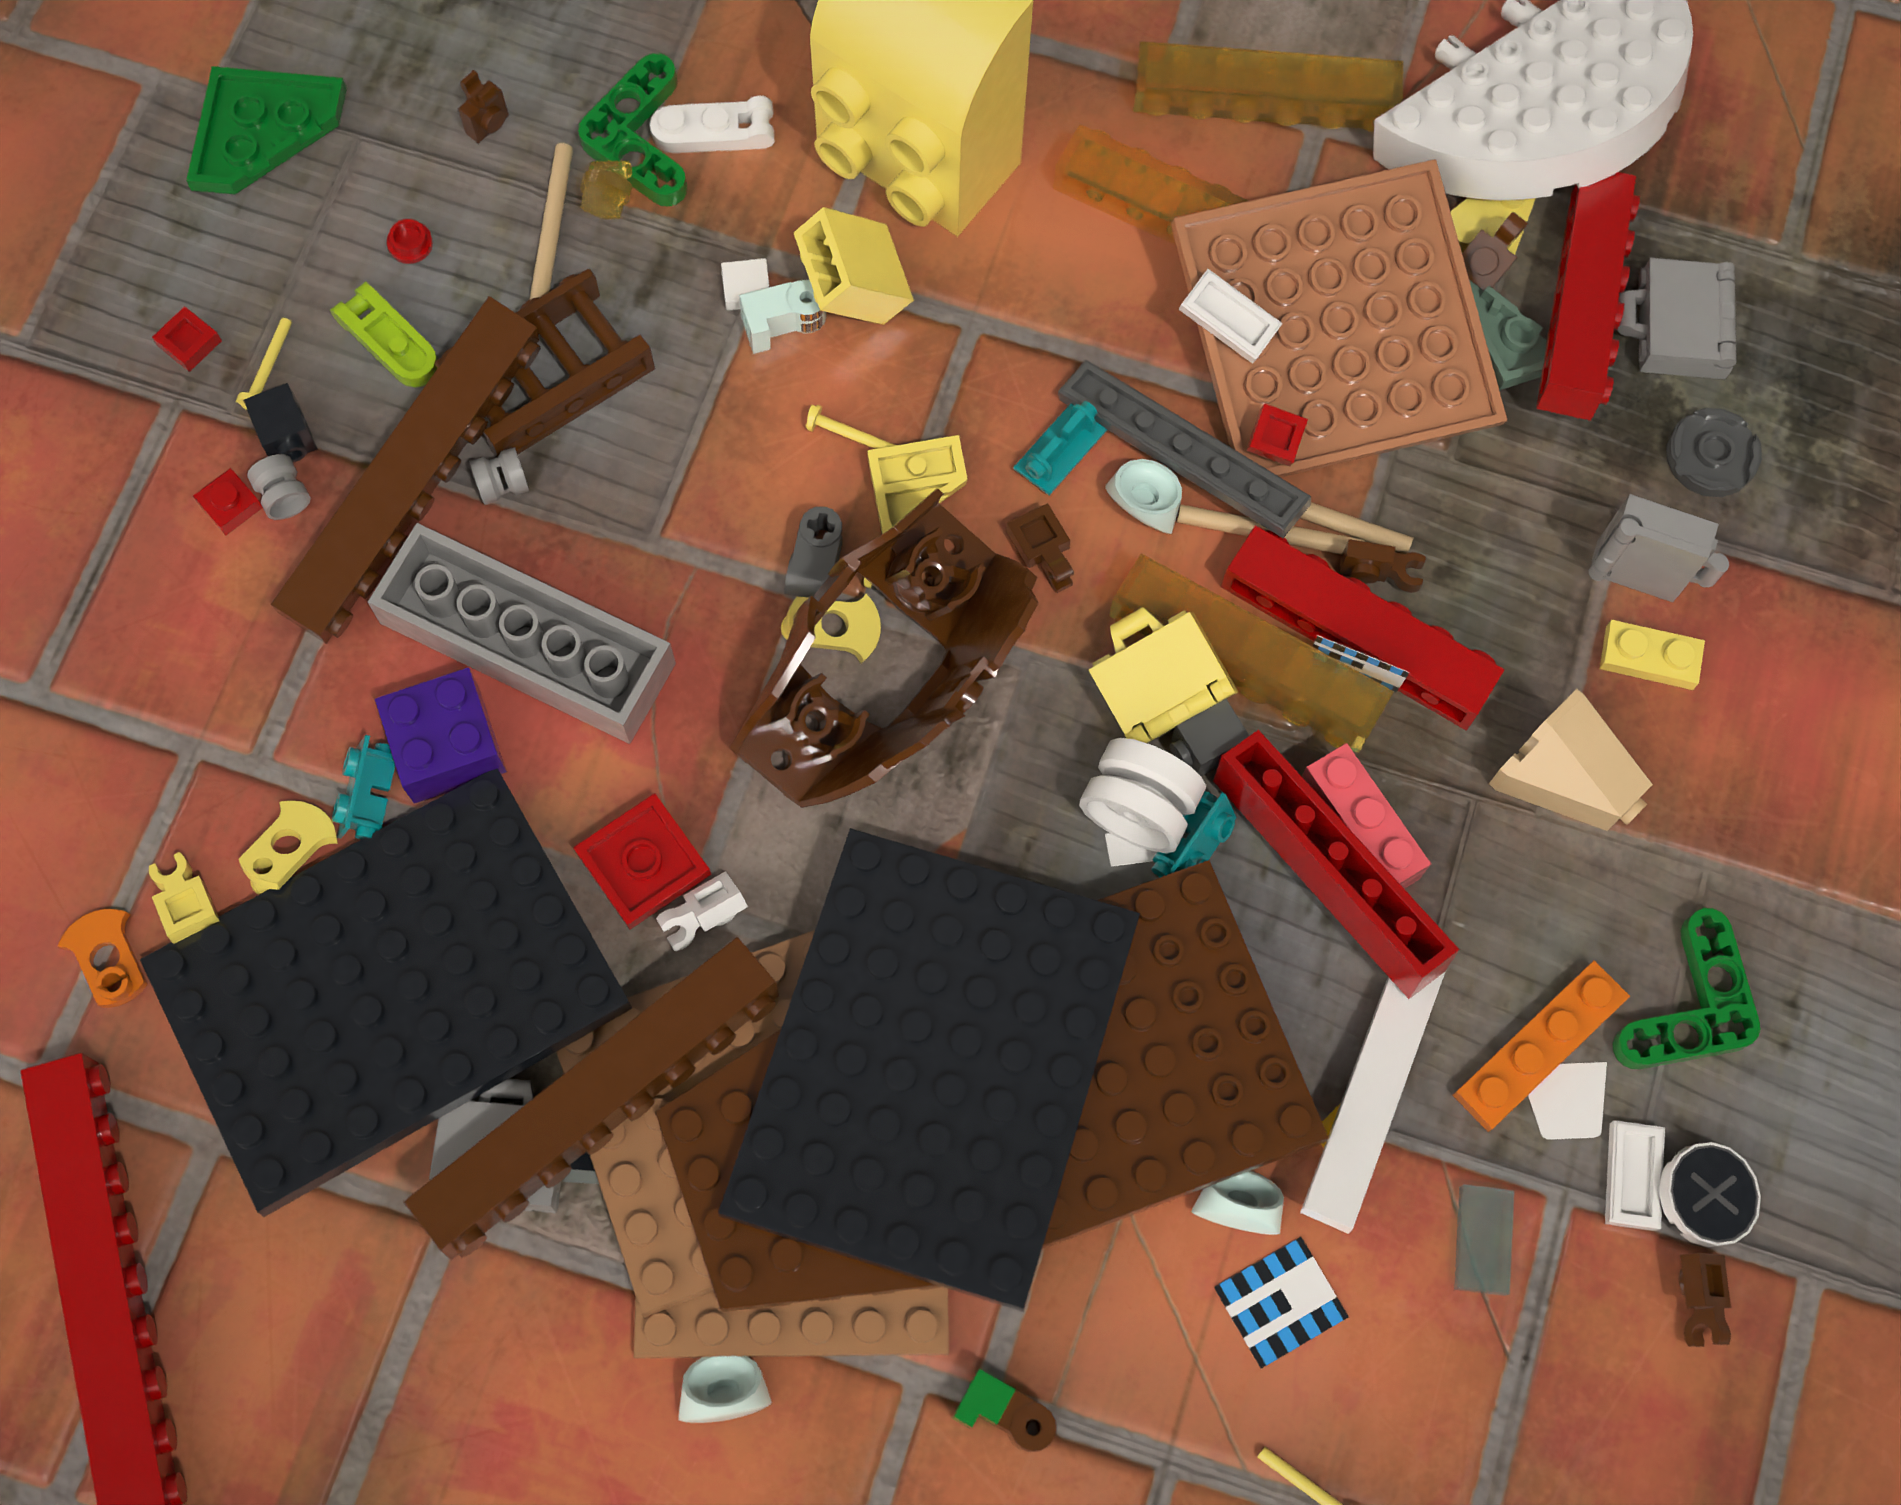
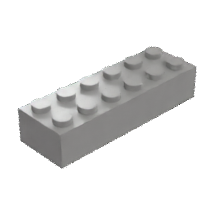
M416 523L368 600V604L380 624L628 744L632 742L676 664L669 642L419 523Z

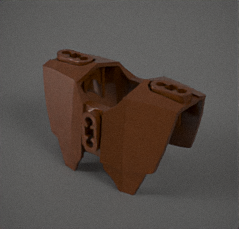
M938 488L887 532L842 557L828 572V579L815 595H810L800 606L781 659L730 746L745 763H748L780 790L784 796L801 808L828 803L875 784L900 762L929 745L939 734L949 728L952 723L965 717L964 713L974 704L984 689L977 681L996 677L997 671L1002 666L1008 653L1025 632L1027 623L1038 605L1036 596L1032 591L1038 577L1020 562L996 554L939 503L944 493ZM945 539H950L954 542L956 546L954 554L946 550L944 545ZM926 571L930 572L931 574L927 578L928 585H926L922 579V574ZM856 572L863 575L895 607L939 641L946 650L937 669L906 708L885 728H880L867 722L866 719L870 714L865 710L854 713L831 697L821 687V684L827 677L822 673L812 677L800 664L816 638L814 626L849 585ZM806 716H809L814 722L813 731L806 726ZM783 750L787 753L784 756L785 765L781 770H778L772 765L771 756L774 752H781Z

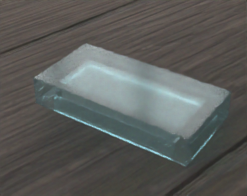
M1464 1184L1459 1187L1454 1290L1501 1296L1510 1294L1514 1210L1513 1190Z

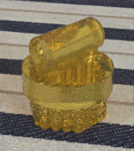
M592 161L590 163L589 170L583 174L580 191L583 194L581 209L584 212L594 214L595 217L600 219L621 218L623 206L629 203L632 192V184L628 181L632 175L630 162Z

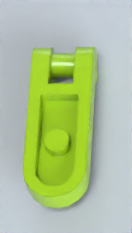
M364 282L354 290L356 295L344 304L340 301L330 309V313L340 326L349 331L405 386L414 388L425 386L437 370L434 363L438 360V357L431 344L367 282ZM369 309L371 312L361 320L359 316Z

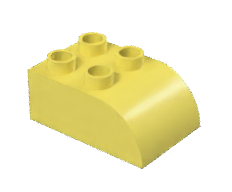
M818 0L810 32L813 75L811 96L815 103L817 132L815 149L823 162L831 170L844 178L854 179L861 172L884 187L892 207L910 223L925 227L933 220L958 237L1021 163L1033 0Z

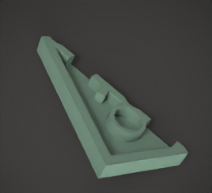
M1469 280L1499 390L1540 378L1547 340L1539 335L1543 327L1533 319L1523 316L1515 305L1492 287L1488 286L1483 291Z

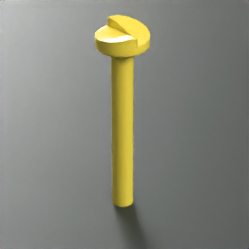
M281 318L249 392H240L235 402L239 403L246 410L247 408L243 400L263 391L292 325V322L287 318Z
M811 405L805 427L813 432L817 425L874 449L896 446L821 415L822 406Z
M1264 1447L1258 1455L1260 1460L1320 1505H1343L1268 1448Z

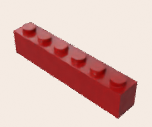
M1617 172L1589 186L1578 188L1577 184L1573 186L1569 200L1536 409L1591 421L1599 404L1606 405L1610 399L1614 378L1607 376L1608 367L1613 366L1619 348V340L1613 339V332L1620 326L1625 307L1624 303L1618 302L1619 293L1622 294L1625 290L1630 272V267L1624 266L1623 263L1624 257L1628 258L1635 238V231L1628 230L1629 222L1634 221L1640 203V196L1634 195L1635 175Z
M1255 525L1226 569L1221 588L1315 642L1317 636H1321L1409 672L1398 691L1466 731L1479 714L1505 670L1498 666L1495 660L1487 653L1465 647L1455 641L1453 636L1444 628L1436 625H1427L1413 617L1411 611L1404 605L1382 599L1372 593L1370 588L1361 580L1353 577H1344L1330 569L1329 564L1321 557L1314 554H1304L1289 545L1285 537L1282 538L1270 530L1265 531Z
M1259 729L1221 756L1213 782L1227 795L1229 800L1408 999L1412 998L1447 970L1460 949Z

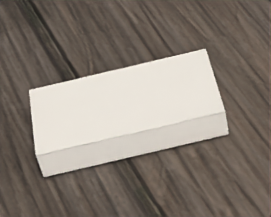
M1209 269L1206 270L1179 307L1181 312L1252 364L1283 324Z
M1615 1120L1610 1123L1605 1224L1651 1231L1661 1229L1662 1204L1659 1188L1664 1166L1665 1127Z

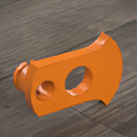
M117 909L96 910L80 917L64 932L57 946L61 950H70L74 953L94 999L101 1008H111L128 1003L136 998L148 985L125 934V925L130 914ZM108 945L117 947L120 956L116 966L98 971L94 966V956L97 951ZM121 980L119 989L112 992L114 984Z

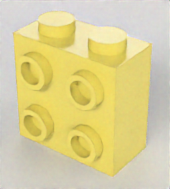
M822 207L794 232L800 250V258L806 268L813 288V296L819 305L820 311L884 325L914 301L887 224Z

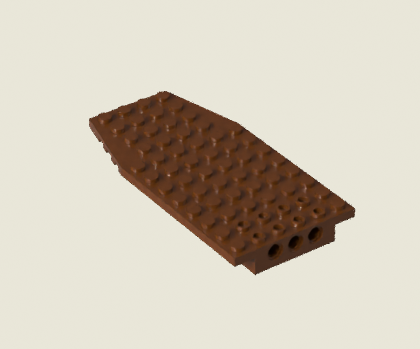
M1210 860L1097 900L1138 912L1140 916L1042 1249L1327 1142L1329 1139ZM781 1029L656 1111L658 1122L722 1312L783 1306L796 1302L827 1301L841 1299V1297L867 1294L881 1295L894 1293V1291L925 1290L942 1287L719 1216L718 1212Z

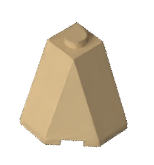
M1578 689L1537 728L1519 749V753L1512 755L1489 783L1496 791L1608 831L1619 819L1628 825L1647 805L1640 797L1653 785L1586 696Z

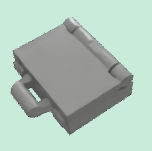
M1650 258L1645 267L1641 268L1639 272V290H1629L1623 292L1618 297V302L1624 303L1625 307L1620 326L1617 330L1622 335L1639 339V372L1726 379L1736 364L1735 265L1730 262L1717 264ZM1636 304H1639V324H1636Z
M1629 494L1598 539L1591 560L1593 562L1588 573L1595 581L1605 579L1673 603L1689 582L1698 583L1702 587H1712L1728 570L1729 561L1725 555L1714 553L1718 540L1715 539L1718 523Z
M507 1079L481 1094L478 1102L470 1100L440 1117L429 1181L534 1098L531 1081ZM493 1098L523 1100V1105L492 1102ZM561 1182L551 1188H546L545 1186L540 1188L528 1198L530 1203L524 1211L535 1210V1212L557 1213Z

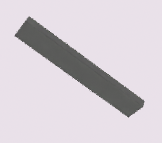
M1088 360L1082 363L1058 391L1059 400L1068 406L1071 403L1073 405H1081L1084 401L1091 403L1098 412L1094 417L1095 421L1104 428L1282 538L1287 535L1311 505V496Z

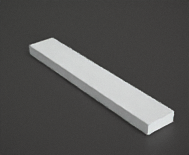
M1445 972L1410 999L1402 993L1389 977L1387 978L1329 1133V1139L1323 1149L1300 1213L1349 1234L1352 1231Z

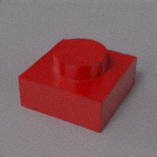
M185 306L152 336V339L161 350L189 372L222 342L220 336L213 328Z
M1264 403L1260 408L1246 451L1291 466L1294 463L1308 419Z
M231 468L193 495L196 502L225 536L263 508L260 501Z

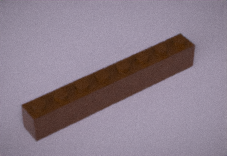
M488 296L271 603V606L280 615L325 644L328 643L332 635L338 638L344 633L353 618V614L349 612L360 596L366 599L373 592L381 577L377 573L387 557L391 560L396 557L408 537L404 533L414 519L421 521L429 512L435 500L431 494L441 480L447 483L454 476L461 464V459L458 456L466 444L469 442L474 445L480 439L488 425V421L484 418L494 404L501 407L508 399L514 388V383L511 380L520 367L524 369L529 368L537 357L541 346L537 344L539 337L535 325Z
M736 937L404 1200L403 1203L439 1250L450 1260L458 1254L461 1257L471 1254L487 1239L485 1233L502 1220L506 1223L519 1216L530 1203L528 1198L543 1186L551 1188L561 1182L571 1172V1163L585 1152L590 1155L602 1149L612 1139L614 1135L612 1130L627 1118L630 1121H634L643 1116L654 1105L655 1100L653 1097L668 1085L671 1088H675L685 1082L696 1069L694 1064L709 1052L712 1055H716L726 1049L736 1038L734 1032L749 1020L755 1023L767 1016L776 1005L775 999L779 997L776 981L743 942Z

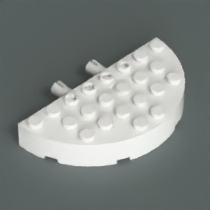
M1507 0L1502 8L1501 15L1505 20L1518 28L1479 53L1470 50L1455 36H1448V41L1444 39L1436 50L1435 58L1450 68L1451 71L1374 120L1373 159L1389 170L1436 159L1445 193L1488 200H1524L1548 197L1553 195V189L1573 184H1577L1578 188L1612 176L1645 154L1662 137L1666 131L1667 123L1680 107L1685 90L1693 40L1692 17L1687 0H1559L1544 11L1536 7L1529 0Z

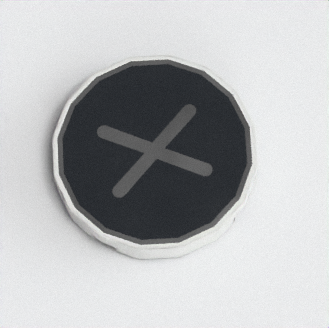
M1713 1142L1686 1146L1678 1151V1154L1674 1156L1672 1161L1667 1162L1661 1173L1659 1195L1664 1214L1671 1224L1675 1223L1677 1228L1683 1232L1680 1235L1691 1243L1713 1247L1736 1243L1749 1234L1759 1217L1761 1195L1757 1178L1746 1160L1730 1147Z

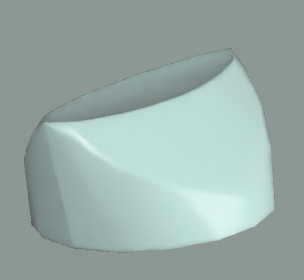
M1138 459L1131 460L1122 465L1106 484L1107 493L1120 507L1140 522L1160 532L1171 534L1182 499V487L1177 476L1168 467L1156 461Z
M1248 1171L1203 1188L1191 1212L1206 1220L1235 1229L1276 1235L1280 1234L1284 1196L1281 1189L1271 1180L1253 1171Z
M748 1356L702 1357L694 1362L683 1376L678 1420L689 1423L718 1422L743 1417L769 1406L772 1400L757 1363Z

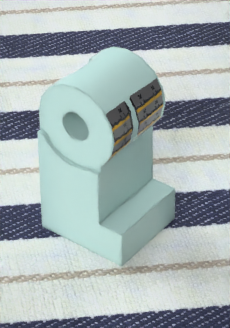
M810 280L789 282L739 295L741 318L753 354L770 350V338L794 331L813 333L819 330L826 320V312L820 311L819 305L814 299Z

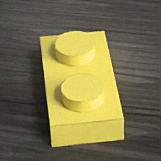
M1611 619L1606 626L1599 669L1693 690L1699 684L1705 640Z

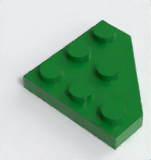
M212 66L186 179L192 191L237 194L340 125L347 90L344 79L340 77Z

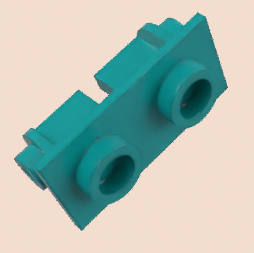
M1084 401L1081 405H1073L1071 403L1013 469L1050 496L1107 432L1106 428L1095 421L1094 417L1098 413L1096 408L1087 401Z
M365 735L356 748L349 747L345 757L342 775L350 777L346 794H338L332 814V822L339 823L336 835L339 839L349 829L356 830L355 838L362 840L365 837L372 838L374 832L383 828L382 824L388 799L370 795L371 788L387 792L390 790L395 762L388 744L376 743L374 749L368 748L370 735Z
M1204 791L1194 814L1183 816L1188 824L1185 830L1189 834L1187 838H1181L1175 852H1157L1152 860L1155 864L1151 870L1156 876L1160 878L1209 860L1220 842L1223 843L1230 837L1237 817L1226 794L1221 793L1219 798H1217L1213 794Z

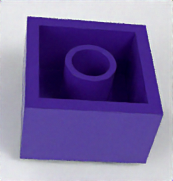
M469 667L375 698L401 785L414 804L448 793L488 771L498 768L501 774L507 772L480 688Z

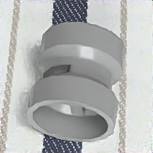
M515 447L501 451L499 457L491 460L481 457L470 461L484 505L499 501L501 495L507 493L519 495L529 492ZM500 466H501V468H502V471H503V474H504V477H505V480H506V483H507V484H504V485H503V483H502V480H501V477H500V474H499V471H498V468H497V467H500Z
M276 454L259 460L250 468L247 475L255 492L262 495L260 503L266 515L273 520H282L299 514L308 506L311 499L304 484L296 480L297 470L291 458L284 454Z

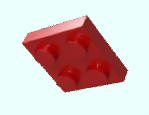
M656 793L573 847L576 855L629 930L712 875L707 864Z

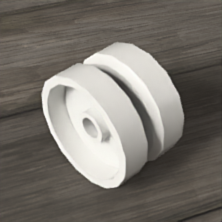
M1127 738L1110 740L1098 766L1102 775L1090 779L1080 799L1079 806L1084 814L1095 824L1120 839L1150 851L1161 853L1175 852L1188 825L1183 816L1194 814L1206 789L1205 782L1188 764L1154 745Z

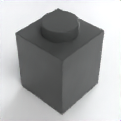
M1225 699L1176 726L1171 738L1170 750L1172 755L1188 764L1202 777L1217 769L1221 756L1246 739L1249 734L1228 700Z

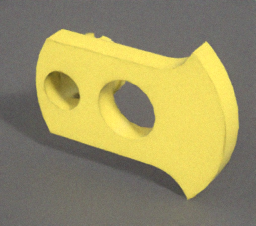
M867 594L856 602L835 601L824 615L830 613L839 615L845 622V634L840 637L828 635L822 628L821 618L814 626L816 638L810 647L847 651L855 655L860 663H863L876 648L881 632L878 610ZM796 596L791 603L787 616L781 623V633L785 639L789 637L798 609L808 597Z
M302 801L279 802L281 812L277 820L239 858L240 866L251 880L252 889L256 894L260 895L269 889L279 890L317 849L327 844H338L335 827L328 815L320 808ZM294 836L301 841L299 848L289 854H280L273 849V845L281 837Z

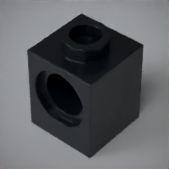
M288 383L243 400L260 443L268 456L284 454L289 456L294 463L304 458L307 453L318 449L301 407Z

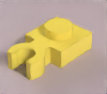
M180 852L174 854L177 868L170 875H163L155 863L149 865L150 877L157 887L163 891L152 896L165 932L173 944L219 922L217 912L204 882L199 875L192 878V868Z

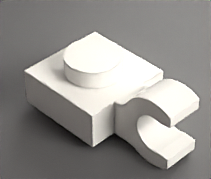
M725 871L683 895L686 903L663 911L656 920L664 932L673 926L680 925V929L676 933L667 937L673 950L679 951L691 944L695 937L696 929L699 926L706 932L714 926L724 925L748 906L741 892Z

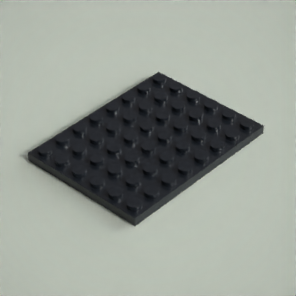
M498 768L474 778L374 832L372 838L365 837L291 877L279 890L269 889L219 916V922L175 944L171 942L140 959L255 1209L263 1217L275 1212L633 1009Z
M850 828L718 1212L719 1216L1024 1312L1140 913Z

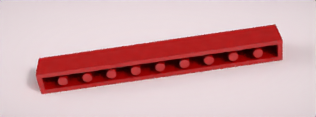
M83 1053L22 1069L20 1073L97 1505H184L187 1502V1489L182 1474L180 1472L175 1473L171 1452L177 1449L176 1431L172 1421L165 1419L161 1399L167 1396V1383L161 1367H155L152 1346L157 1344V1330L152 1316L145 1313L142 1294H146L148 1291L147 1277L143 1266L140 1263H136L133 1243L138 1241V1229L133 1215L130 1212H126L123 1193L129 1190V1182L123 1164L121 1162L117 1163L114 1144L118 1143L120 1139L119 1128L114 1115L108 1113L105 1095L110 1093V1081L107 1071L102 1064L99 1065L97 1061Z

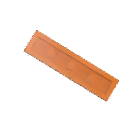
M1595 960L1592 961L1453 1094V1097L1487 1132L1491 1131L1608 1019L1630 995Z

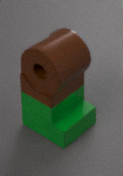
M978 1369L952 1419L969 1429L973 1428L977 1418L980 1417L1008 1433L1011 1442L1018 1449L1026 1452L1041 1451L1048 1447L1054 1440L1057 1431L1056 1420L1050 1410L981 1369Z

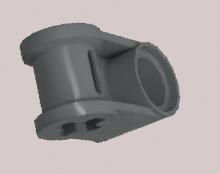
M814 507L803 515L800 521L794 553L791 554L784 588L785 595L808 598L810 595L814 596L828 579V572L839 561L842 549V521L833 509ZM820 530L828 531L823 539L815 538Z

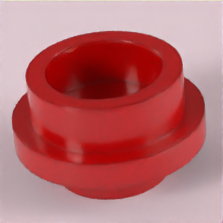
M402 219L391 227L387 237V247L392 257L397 261L413 264L422 261L430 254L433 247V238L429 229L424 224L414 219Z

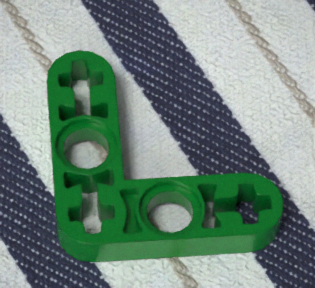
M652 53L640 59L583 117L579 123L578 133L582 148L590 157L654 203L670 207L680 203L687 194L684 169L673 159L635 133L672 95L677 87V75L673 61L664 54ZM662 72L664 73V76H665V78H663V79H661L660 77H657V76L660 75ZM651 73L653 75H656V77H654L651 81L649 80V75ZM626 98H633L640 103L638 109L630 113H623L616 106L621 100ZM608 116H610V118L612 119L610 123L608 120ZM605 131L607 132V137L605 139L601 136H597L594 139H592L591 134L593 132L597 134H602ZM628 152H639L645 156L644 161L635 167H628L621 162L622 157ZM658 178L664 182L674 179L675 185L671 187L665 184L659 188Z
M1713 908L1700 909L1683 922L1680 930L1682 944L1701 1009L1637 1020L1621 1028L1615 1034L1612 1046L1616 1059L1623 1066L1630 1069H1645L1733 1053L1748 1047L1758 1038L1761 1030L1760 1020L1732 926L1728 918L1721 911ZM1703 922L1706 928H1714L1717 934L1710 940V944L1706 936H1698L1696 933V929ZM1711 950L1713 954L1719 951H1723L1724 954L1712 957L1707 961H1704L1702 958ZM1720 967L1730 974L1732 987L1729 992H1719L1710 985L1708 981L1710 968ZM1730 1017L1734 1023H1742L1744 1026V1032L1740 1033L1738 1038L1734 1032L1720 1033L1712 1038L1711 1028L1722 1026L1730 1021ZM1686 1023L1696 1030L1699 1041L1695 1049H1685L1677 1044L1674 1038V1029L1677 1024ZM1634 1033H1636L1639 1041L1651 1040L1660 1035L1661 1044L1651 1046L1642 1052V1057L1638 1050H1629L1627 1042L1634 1038Z

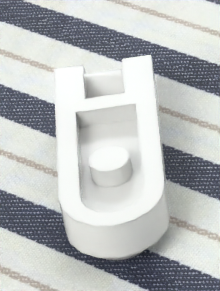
M755 96L747 102L665 106L657 110L651 117L650 129L652 139L659 149L669 153L768 148L774 144V128L769 124V120L773 117V103L768 97ZM739 123H752L748 128L739 129Z

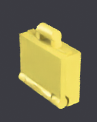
M1141 607L1110 625L1116 654L1113 656L1107 654L1093 662L1094 667L1089 669V672L1127 739L1149 743L1193 716L1238 693L1237 688L1193 612L1187 613L1184 610L1168 619L1169 624L1164 626L1146 608ZM1150 625L1153 631L1152 634L1129 647L1126 646L1123 641L1124 639Z

